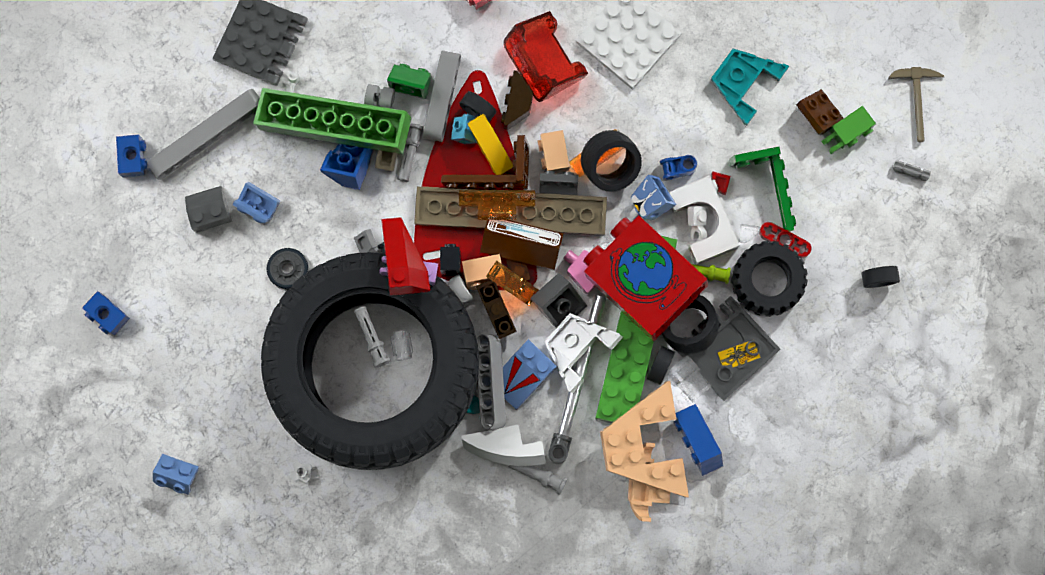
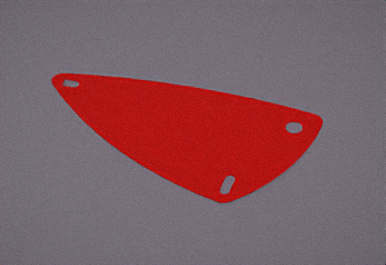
M473 71L450 107L444 139L442 142L435 141L421 187L446 188L441 183L443 175H496L477 143L462 144L451 140L454 117H462L463 114H468L460 107L459 102L466 92L471 91L475 93L473 86L475 81H480L482 92L477 95L484 98L496 109V114L490 121L491 127L511 163L513 164V160H516L508 131L504 129V123H501L502 113L483 71ZM511 168L501 175H516V173ZM477 187V188L474 189V190H487V189H484V187ZM495 187V189L490 191L524 192V189L514 187L513 190H506L503 187ZM415 225L414 244L424 262L438 264L436 275L442 279L449 281L454 276H442L440 258L424 260V253L440 250V247H444L445 244H456V247H460L461 251L460 277L464 282L462 261L492 256L480 253L485 229ZM500 257L504 272V282L497 286L498 290L524 289L532 287L536 283V266L527 264L530 281L512 285L506 259Z

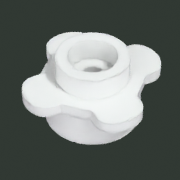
M298 461L295 462L291 478L294 481L302 480L305 483L308 482L312 465L309 463L306 465L301 464Z

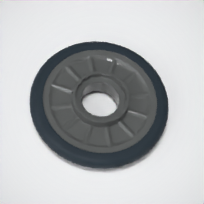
M279 249L271 255L267 262L268 278L275 286L289 289L302 275L308 273V262L305 256L296 249ZM290 263L293 266L290 273L282 271L284 264Z

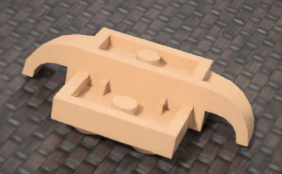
M646 442L643 444L646 464L654 463V459H651V453L655 443ZM629 479L628 501H630L633 513L640 521L651 522L648 506H652V502L669 504L670 492Z

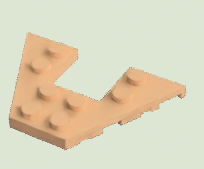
M665 381L663 385L635 404L624 415L613 421L611 425L600 431L605 467L608 472L683 497H689L683 458L646 464L640 425L676 420L670 381Z

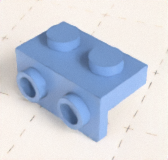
M247 182L239 198L233 202V205L241 213L252 216L256 222L266 223L272 220L280 200L252 183Z
M162 454L153 470V482L160 487H167L177 493L189 495L190 486L198 472L199 466Z

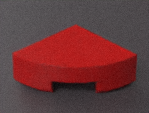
M712 171L711 180H715L718 187L717 191L726 195L731 176Z

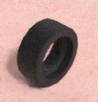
M471 91L466 92L459 102L460 107L469 115H473L474 119L484 114L490 123L496 114V109L488 101Z
M882 266L861 272L864 288L884 287L900 282L897 266Z
M664 346L660 347L647 380L661 385L675 351Z

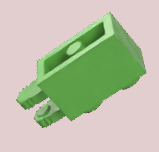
M862 105L833 125L829 130L831 134L821 142L825 145L833 139L837 141L838 144L830 148V154L846 146L851 148L858 142L857 139L863 135L865 138L874 131L872 128L876 125V122Z

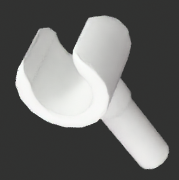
M289 71L287 75L290 82V92L294 93L295 86L300 81V77L297 72L296 78H291V71Z

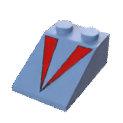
M529 339L503 366L504 397L516 410L557 367Z

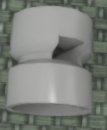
M368 84L364 104L392 109L395 89L389 87L380 89L377 85ZM377 94L380 95L379 102H376Z

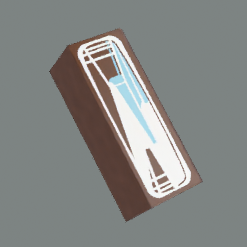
M489 215L480 253L488 255L500 254L501 258L555 271L564 233Z

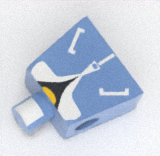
M647 175L632 194L631 201L635 208L630 212V216L633 219L639 215L644 219L654 220L676 206L675 201L659 177Z

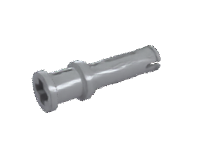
M410 123L397 177L398 180L409 182L415 151L420 146L419 138L421 131L424 129L421 125Z
M366 306L360 307L354 313L368 343L367 351L371 353L374 361L373 366L374 368L384 366L391 362V359L387 358L383 348L384 343L379 341Z
M508 466V468L541 482L543 487L547 486L556 490L558 494H561L567 478L562 479L552 474V471L546 472L535 466Z

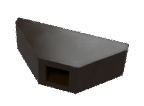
M514 70L513 76H509L508 87H511L510 94H506L504 105H507V110L502 113L501 123H504V129L507 130L530 115L533 100V91L516 70Z
M494 279L476 286L498 338L502 339L517 332Z

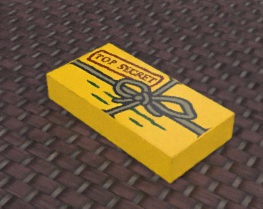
M748 342L718 352L722 365L732 364V368L744 364L745 360L750 362L761 357L759 354L751 356L746 352L745 347ZM754 342L748 345L750 353L758 352Z

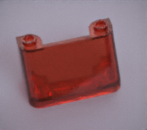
M550 11L515 24L503 41L506 52L522 78L533 91V97L538 102L549 99L588 75L586 67L581 62L571 63L555 37L554 33L557 30L558 23Z

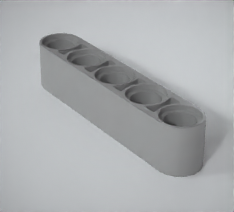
M441 51L424 126L423 139L442 142L444 139L461 54Z
M481 334L477 337L479 350L478 390L480 422L485 429L503 428L506 424L501 341L497 336Z

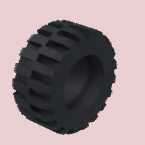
M762 241L761 244L756 243L742 253L733 268L731 283L734 286V294L738 296V302L740 304L743 303L746 306L745 309L748 311L752 310L755 312L754 314L759 316L763 314L765 317H771L772 315L778 316L789 311L799 302L805 293V287L808 283L806 276L808 273L807 269H804L803 266L805 262L802 258L799 259L797 256L799 253L795 249L792 251L789 249V245H780L778 241H773L772 243ZM762 262H773L779 265L786 274L787 285L784 291L776 296L761 294L752 283V272Z

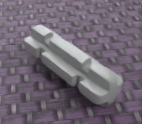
M896 160L893 165V170L900 173L902 171V174L915 178L920 177L924 181L930 178L931 171L921 170L920 167L908 163L904 164V162Z

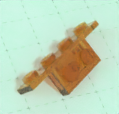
M459 190V206H478V220H516V206H535V190Z

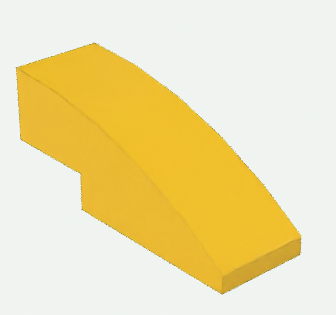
M484 114L467 123L478 146L496 175H501L513 168V164Z

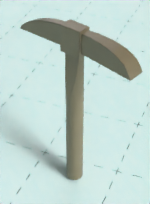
M921 67L898 69L891 73L888 80L911 78L913 80L917 142L921 143L925 141L920 79L922 77H944V75L935 70Z

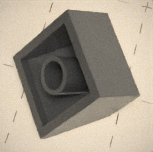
M222 186L185 197L186 212L191 229L195 233L232 222Z
M559 273L530 298L555 328L561 324L569 313L577 316L587 307L572 284Z

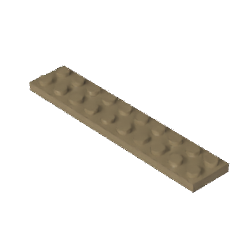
M417 186L414 224L485 229L490 215L564 234L605 236L607 197Z

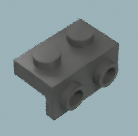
M544 171V173H540L539 193L577 195L578 175H574L575 173L573 172L555 174L554 171Z

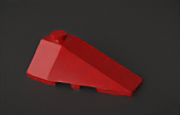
M402 218L381 219L390 296L430 292L428 270Z

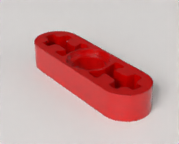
M772 222L764 223L759 229L760 237L769 243L775 241L773 240L775 235H765L766 231L763 229L768 227L772 228L771 232L774 234L777 231L781 232L776 238L780 245H783L780 242V237L783 235L789 236L791 240L790 247L794 244V240L798 241L795 245L799 247L805 245L807 252L804 251L802 254L799 252L800 249L794 246L793 249L789 247L790 250L794 251L795 249L799 253L797 255L799 258H805L811 253L812 247L808 241Z

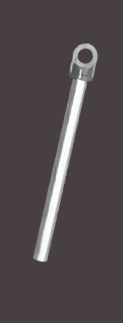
M595 295L588 321L599 325L606 301L605 297ZM594 343L578 359L575 367V372L583 380L585 379ZM583 383L573 394L571 392L568 393L558 433L553 434L548 456L555 464L563 463L568 456L572 441L569 434ZM556 448H560L564 453L560 459L553 456V450Z

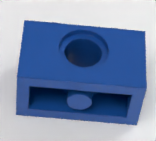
M139 134L116 136L118 174L122 178L145 176V170L148 167L147 160L144 158V151H146L145 140ZM132 152H136V157L129 160V155Z
M99 291L82 307L86 311L84 315L92 322L96 320L100 324L98 328L105 334L111 333L116 335L130 319ZM108 310V317L106 319H102V312Z

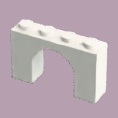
M710 176L669 192L676 203V206L671 209L673 214L687 209L689 206H706L716 217V232L704 240L691 244L688 248L695 265L736 250L741 242L738 233L732 229L733 221L730 215L725 213L724 208L726 206L723 198L718 197L716 192L718 190L715 180L711 181Z

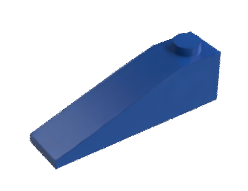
M338 144L333 151L330 150L320 171L343 187L360 190L368 170L373 149Z

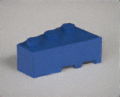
M694 404L676 412V420L673 421L678 432H682L684 445L690 449L692 453L690 454L694 464L698 466L702 476L723 467L722 452L697 405Z

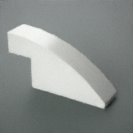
M519 425L461 436L465 450L492 462L514 466L546 464L542 441L522 445Z

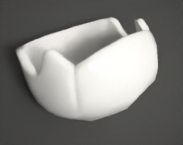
M460 274L449 280L448 286L455 292L462 303L473 299V294L468 292L466 283L462 280Z

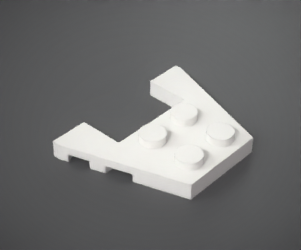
M569 313L545 340V344L558 366L559 373L564 379L568 391L573 394L584 380L571 367L597 338L612 350L623 336Z

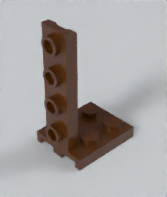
M517 135V141H514L516 160H513V171H515L516 175H443L441 183L446 188L458 189V187L473 190L477 187H484L487 190H493L495 187H503L506 190H513L514 187L528 189L530 145L525 135Z

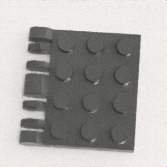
M239 0L214 53L213 60L278 86L280 78L275 75L282 76L283 71L273 67L272 64L276 62L287 66L288 61L277 56V54L289 59L291 58L295 45L284 41V39L297 43L299 39L287 32L289 29L302 33L304 28L301 26L306 25L308 18L264 0Z
M732 296L727 298L725 303L735 313L733 314L723 303L719 306L720 310L729 318L724 322L717 314L720 326L714 342L707 349L696 354L678 352L723 401L781 350ZM707 317L697 326L701 332L707 325ZM695 329L691 331L693 337L699 334ZM748 342L745 347L746 352L751 356L759 354L761 357L750 362L745 360L744 364L732 367V364L722 365L718 352ZM754 342L756 344L757 353L749 352L748 345Z

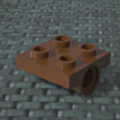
M822 89L796 104L820 136L844 119Z

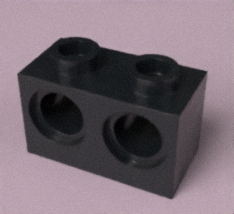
M445 244L444 247H440V271L442 276H456L458 274L461 276L460 247H456V244Z

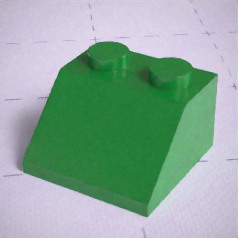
M394 64L387 82L389 88H394L395 92L427 99L432 76L431 73H428V70L423 68L416 70L406 64Z

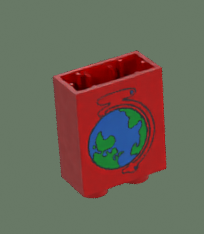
M639 215L632 222L625 217L610 233L615 240L605 250L600 245H597L584 258L583 262L588 266L584 273L586 278L654 342L708 287V281L702 273Z

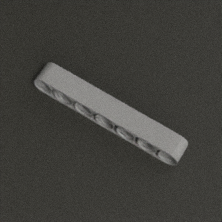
M254 89L247 90L152 157L147 162V166L158 180L163 179L254 115L260 97Z

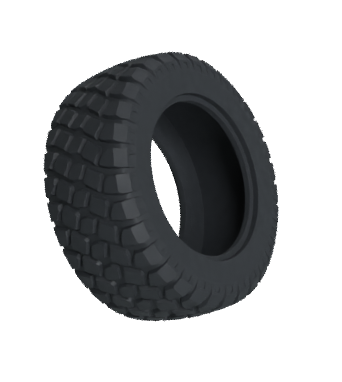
M377 252L339 256L319 264L305 275H302L284 293L269 318L270 321L266 326L261 349V373L264 389L271 408L284 429L301 446L321 459L339 466L358 470H382L402 466L425 456L437 448L454 432L464 418L473 399L479 374V350L475 330L464 305L455 292L436 275L435 285L430 284V292L390 296L388 276L380 274L381 268H387L386 264L382 262V257L385 256V253ZM365 304L391 305L415 317L428 332L433 353L430 377L417 400L400 414L377 422H356L335 415L320 398L312 374L314 349L324 329L343 312Z

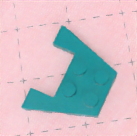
M733 48L711 77V81L744 125L747 126L757 110L741 99L762 71L780 81L788 70L789 65L756 57L754 54Z

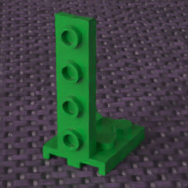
M780 146L732 156L729 159L730 166H736V169L747 167L751 162L759 165L770 161L783 229L789 232L793 231L794 226H796V219L794 215H791L792 199L787 195L786 189H789L787 178H784L783 175L785 164L784 160L780 159Z

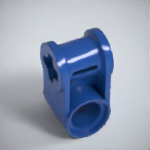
M692 155L670 157L659 161L663 167V180H672L692 175L697 168V160ZM689 161L693 164V168L686 169L683 164Z

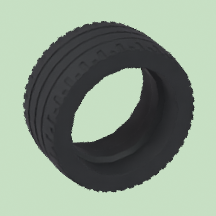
M606 130L595 134V136L587 141L581 153L580 161L585 175L596 187L603 191L614 192L626 188L635 181L642 166V157L637 146L628 136L616 130ZM615 147L626 149L625 159L616 171L602 175L596 173L597 163L606 151Z
M701 295L686 308L699 309L706 314L708 322L700 334L691 338L677 337L672 333L670 325L662 333L667 344L678 352L696 354L707 349L716 339L719 329L718 316L710 301Z

